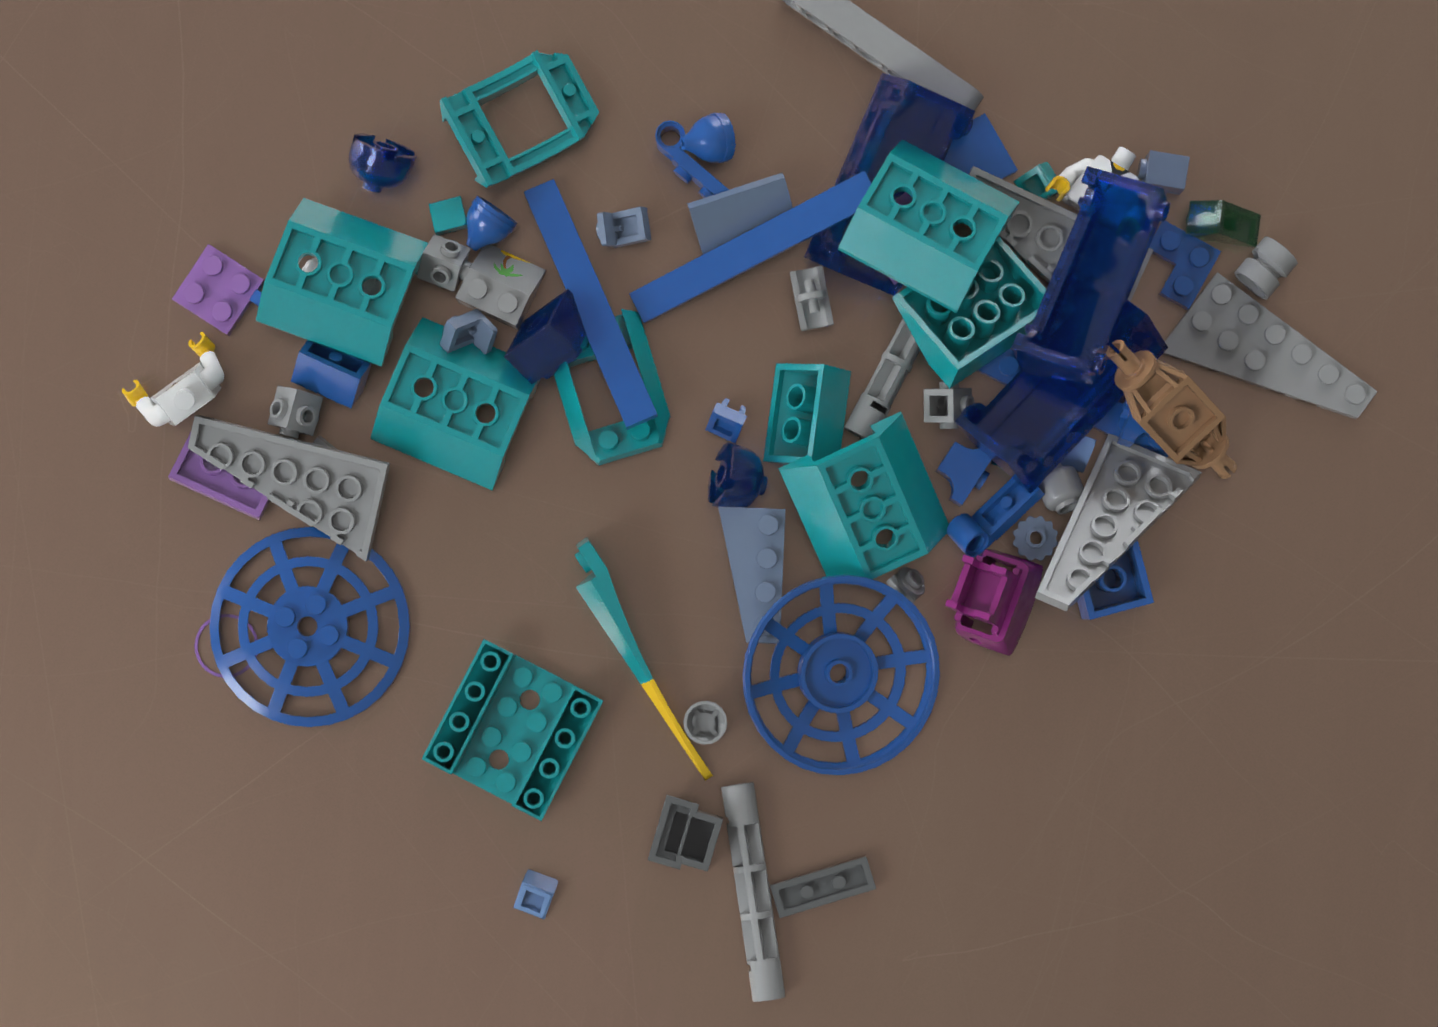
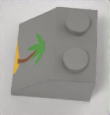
M490 244L482 248L470 266L455 298L458 303L473 310L478 309L482 314L519 331L546 274V270Z

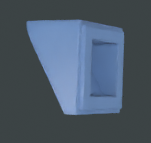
M1065 429L1062 432L1052 462H1060L1062 466H1073L1078 472L1084 473L1097 440Z
M527 870L513 908L545 919L556 891L558 880L533 870Z

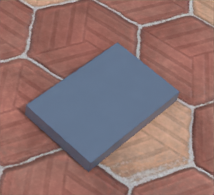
M783 173L687 203L702 255L793 208Z

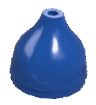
M715 112L702 117L694 123L686 135L680 138L682 150L689 151L706 162H728L735 153V133L733 125L725 113Z
M477 195L467 212L468 235L466 245L474 251H478L484 246L499 243L516 229L515 227L518 223L495 205Z

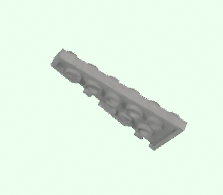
M973 166L968 175L1019 201V205L1006 228L999 235L1002 240L1069 303H1072L1106 338L1112 341L1153 249L1136 241L1131 243V239L1123 235L1118 238L1116 232Z
M1218 272L1213 276L1156 352L1264 389L1282 393L1284 396L1293 399H1300L1315 404L1317 407L1353 419H1357L1378 392Z
M202 415L194 416L188 449L221 470L224 469L237 477L249 488L259 491L268 500L304 523L314 526L325 533L337 544L347 547L356 553V556L364 561L369 560L391 463Z
M1108 434L1035 598L1067 611L1199 479L1202 472L1184 464H1176L1172 459L1136 444H1133L1130 448L1117 444L1119 437Z

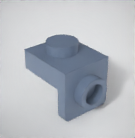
M636 207L615 213H597L598 223L596 225V232L602 246L619 248L652 240L647 207Z
M475 309L460 316H453L447 320L444 325L440 346L447 353H450L473 343L484 354H487L492 350L498 330L478 309Z

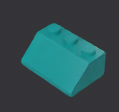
M776 363L763 462L787 465L808 454L815 462L841 449L851 371L825 364Z

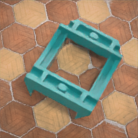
M538 50L503 71L464 88L463 91L448 98L447 96L441 98L439 101L442 121H448L477 175L475 181L486 188L515 176L584 139L599 114L598 108L569 55L555 52L553 55L539 53ZM539 75L567 129L516 156L508 158L480 106Z
M621 309L622 314L614 317L628 348H633L642 380L658 417L628 430L624 421L588 431L569 367L596 360L582 326L558 333L556 329L544 340L575 446H578L599 466L662 447L667 425L671 418L638 311Z

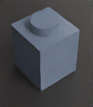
M1150 150L1145 159H1140L1137 177L1142 179L1141 189L1180 195L1185 190L1190 157Z

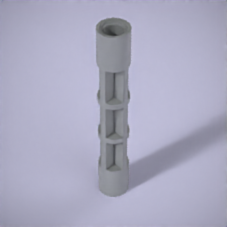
M902 319L886 351L882 354L879 365L844 426L846 431L860 439L873 434L870 425L887 417L907 374L913 368L912 365L920 352V348L904 319Z
M754 782L723 786L721 790L725 817H728L729 820L727 830L747 965H750L751 968L748 972L753 1002L784 998L786 996Z

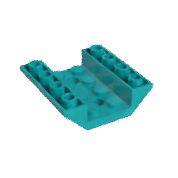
M902 139L887 156L857 207L838 250L957 313L1001 231H1004L1018 207L1019 201ZM906 192L911 196L912 202L908 205H899L894 200V194ZM960 223L966 224L970 227L972 234L968 237H959L955 234L953 227Z
M303 198L288 220L267 273L256 322L382 367L394 337L392 330L414 274L418 275L422 255L428 242ZM314 256L317 258V268L312 272L302 271L299 263L303 257ZM368 279H377L381 282V290L376 295H368L362 290L364 282Z
M422 317L403 349L381 400L370 439L493 491L506 462L504 457L528 401L533 399L545 368L495 347H492L491 352L484 354L473 343L447 353L440 346L444 326ZM421 379H429L433 383V392L427 397H420L415 392V385ZM486 404L493 406L496 413L494 419L489 423L480 422L476 415L478 408Z
M901 411L870 425L873 432L872 435L815 462L808 454L778 468L826 576L845 574L864 576L870 579L877 578L928 554L947 534L948 520ZM858 471L867 472L868 478L863 485H851V477L854 473ZM890 529L893 532L891 540L886 544L877 543V534L881 530Z
M483 639L422 760L451 775H457L511 803V806L542 821L603 700L518 655ZM527 690L537 692L540 697L539 705L535 709H526L521 704V696ZM500 749L508 754L509 762L503 769H496L490 763V756L495 750Z

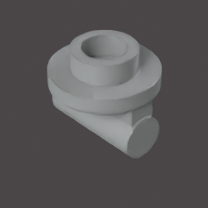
M908 567L901 568L897 574L895 573L886 581L891 588L903 594L912 603L925 592L923 576L917 570Z

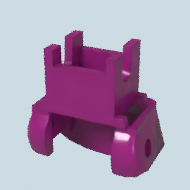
M992 549L984 550L981 555H977L976 559L963 555L961 561L964 562V566L951 600L947 599L945 606L956 612L954 617L956 632L959 636L973 644L1010 656L1014 652L1030 616L1041 582L1043 565ZM998 562L1013 567V572L1009 571L1006 568L995 565V563ZM968 617L993 625L991 629L992 635L972 629L974 621Z

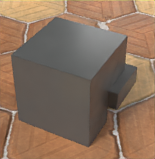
M666 795L648 860L679 870L681 864L708 872L723 817L698 810L699 804Z

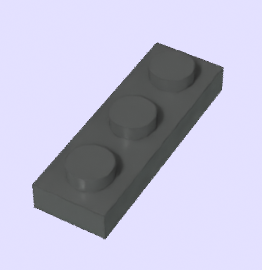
M863 856L772 884L770 888L779 918H783L874 890L876 886L867 857Z

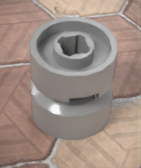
M1265 236L1252 251L1254 258H1246L1234 274L1249 291L1267 300L1280 285L1278 278L1287 277L1298 262L1283 245Z
M700 701L690 706L685 713L683 721L688 737L694 742L703 745L718 741L725 733L727 727V718L723 709L710 701Z

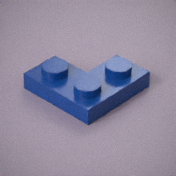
M1163 219L1147 246L1153 249L1152 254L1174 265L1158 295L1185 310H1189L1221 251Z

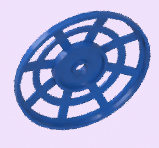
M315 527L293 528L272 534L255 543L241 554L227 570L217 588L211 608L209 626L211 648L216 665L225 682L235 695L252 710L270 720L292 726L316 727L332 725L348 720L367 710L384 695L395 681L403 666L409 647L411 629L409 606L404 589L395 572L384 558L373 549H371L369 560L374 563L389 584V587L373 593L369 592L366 585L356 574L342 565L349 551L343 545L336 544L330 559L306 556L288 560L282 541L300 537L330 539L328 535ZM270 547L276 565L260 575L249 588L247 594L230 587L233 578L245 563L260 551ZM310 566L324 568V572L317 587H299L292 569ZM337 574L354 587L360 598L342 604L336 596L330 593ZM280 575L286 593L279 597L274 605L256 598L266 583L275 576ZM226 599L241 606L238 619V635L241 647L223 655L220 645L219 620L223 600ZM395 599L398 609L399 633L395 653L391 654L375 647L379 629L376 606ZM252 610L268 617V636L250 643L248 621L250 611ZM366 610L368 621L365 643L348 636V617ZM305 617H312L317 622V630L311 636H304L299 630V624ZM273 648L281 658L286 660L279 678L274 677L265 670L257 660L256 655ZM342 648L360 655L350 670L341 677L336 678L329 661L336 657ZM246 660L260 679L275 688L268 707L259 703L244 691L233 677L229 667ZM369 660L389 667L376 687L359 702L349 707L341 688L358 677L367 666ZM298 666H316L324 684L304 687L295 686L291 683ZM287 694L303 697L328 694L336 712L324 716L302 717L281 713Z
M845 574L825 576L808 581L789 591L774 603L762 617L751 636L745 654L742 674L743 693L748 713L757 731L767 744L784 759L802 769L819 774L847 775L876 768L893 759L908 747L920 733L932 712L940 679L939 654L935 638L926 619L917 607L903 594L880 581L864 576ZM833 585H860L876 590L885 595V597L873 611L855 604L834 603ZM819 588L821 606L802 614L787 629L773 620L778 611L794 598L807 591ZM896 604L905 611L914 623L924 649L903 652L897 634L884 620ZM835 613L853 614L863 617L865 620L854 635L846 632H837ZM822 616L823 635L814 639L810 644L795 635L805 624ZM876 627L886 637L893 654L875 656L871 648L865 643ZM765 630L779 640L771 658L770 680L752 685L753 657L759 639ZM789 646L801 655L797 673L780 677L781 659L785 648ZM926 663L924 691L919 706L912 716L897 706L905 684L906 665ZM836 664H843L846 669L845 676L839 681H832L830 678L831 668ZM895 667L893 685L888 698L874 690L878 680V670ZM800 686L808 702L797 717L788 707L782 691ZM769 694L773 695L780 713L792 725L783 744L773 736L764 724L754 699ZM866 701L879 709L869 720L853 727L850 711L860 707ZM819 709L836 713L839 731L821 730L810 726V723ZM888 716L905 727L884 748L869 756L859 757L855 739L876 729ZM804 734L821 741H842L846 761H817L801 756L795 750Z

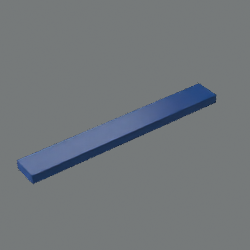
M863 171L629 293L643 323H648L854 216L857 207L872 184L867 172Z
M552 179L524 191L526 200L627 430L658 417L555 180Z

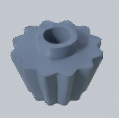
M1028 516L1026 521H1019L1018 529L1013 531L1015 537L1013 545L1018 548V554L1025 555L1029 561L1035 558L1042 561L1045 555H1052L1053 548L1058 545L1055 539L1058 532L1053 529V523L1045 521L1042 516L1037 518ZM1032 532H1037L1041 535V542L1039 544H1033L1030 541V534Z

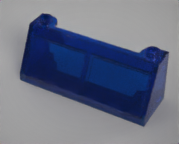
M882 73L834 186L863 171L867 172L871 182H873L889 153L902 139L944 161L953 139L958 140L970 132L973 126L975 110L910 80ZM897 192L896 194H894V200L899 198L905 192ZM853 216L812 237L804 258L893 296L904 286L899 282L894 285L888 276L838 250Z
M1087 166L1081 182L1088 185V188L1085 191L1084 198L1080 197L1077 202L1080 208L1033 323L1032 325L1026 324L1024 330L1027 335L1017 333L1011 349L1023 372L1036 376L1093 384L1096 375H1101L1107 363V355L1105 353L1159 222H1164L1168 216L1170 202H1168L1165 190L1162 187Z
M1093 275L1075 293L1074 306L1077 311L987 406L982 403H974L967 406L955 420V423L970 441L1030 494L1124 395L1123 390L1119 389L1114 381L1118 366L1106 356L1107 347L1110 346L1119 354L1120 351L1112 342L1123 340L1133 353L1147 350L1152 352L1156 359L1168 349L1167 344L1147 313Z

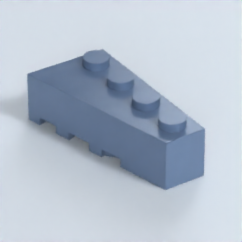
M718 506L745 641L749 643L762 617L774 603L782 598L786 509ZM781 609L773 617V620L781 624ZM764 630L758 644H777L779 640Z

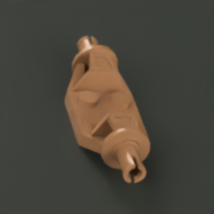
M1123 340L1112 342L1120 353L1118 354L1108 346L1106 356L1118 366L1114 381L1117 387L1123 390L1134 420L1176 464L1191 465L1196 469L1212 467L1220 478L1227 479L1231 477L1224 466H1227L1235 473L1237 464L1226 454L1230 439L1226 434V416L1183 370L1157 360L1154 354L1147 350L1133 353Z

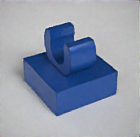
M725 398L721 404L716 403L705 430L736 444L747 418V415H745L746 407L742 405L739 411L727 407L730 399Z

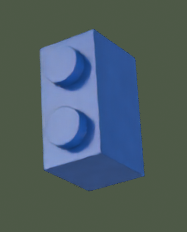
M307 340L298 353L291 382L329 398L336 403L352 408L364 391L372 363Z

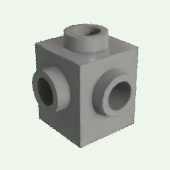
M434 234L423 252L417 278L454 292L459 282L464 280L472 265L471 262H468L471 248Z
M939 382V388L923 389L925 423H939L940 429H959L960 422L972 421V414L975 409L972 388H959L958 383L949 389L944 382Z
M278 386L274 401L270 406V416L267 424L280 428L279 434L290 438L298 439L299 434L313 436L319 421V411L323 397L299 389Z

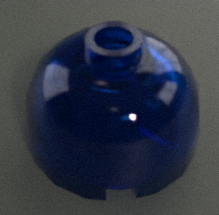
M354 134L348 160L350 169L355 177L363 181V188L381 193L382 188H396L409 178L417 156H414L415 152L389 139H386L385 142L374 141L375 135Z
M730 442L724 444L715 459L721 461L718 471L716 473L714 470H711L709 477L708 501L713 503V507L717 508L718 506L747 508L755 502L758 495L762 496L767 488L768 478L764 476L763 464L760 457L754 451Z

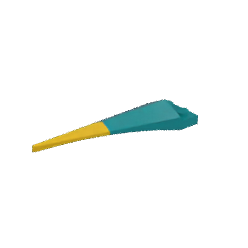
M586 537L576 544L579 552L574 555L586 573L591 570L593 573L585 578L576 588L706 781L713 775L681 728L653 679L629 628L609 571Z

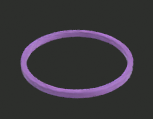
M221 614V615H220V618H223V617H231V618L239 619V616H237V615H232V614ZM209 619L200 627L196 635L194 644L195 654L198 662L207 672L223 678L222 674L213 672L202 662L198 652L199 637L203 629L210 623ZM248 622V627L254 636V640L256 641L258 640L257 634L254 628ZM249 664L241 671L232 674L233 677L247 671L250 668Z

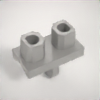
M823 266L791 271L789 274L801 331L834 325Z

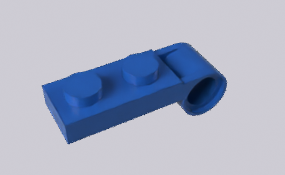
M669 120L658 126L655 133L657 148L672 161L676 167L673 172L687 184L692 180L701 188L698 193L703 198L729 190L681 149L680 140L673 146L665 145L661 141L663 134L668 131L676 132L680 138L684 136L685 131L681 124Z
M1020 469L972 516L967 513L956 516L947 527V535L965 555L976 557L995 540H998L1045 493Z

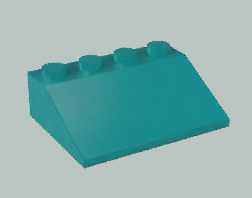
M998 236L978 271L973 285L957 313L908 287L893 296L895 305L926 361L949 389L1047 324L1058 305L1055 298L1000 236Z

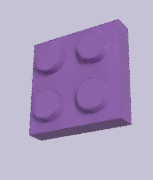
M208 244L172 300L230 336L252 303L249 301L250 297L256 289L260 291L265 280Z

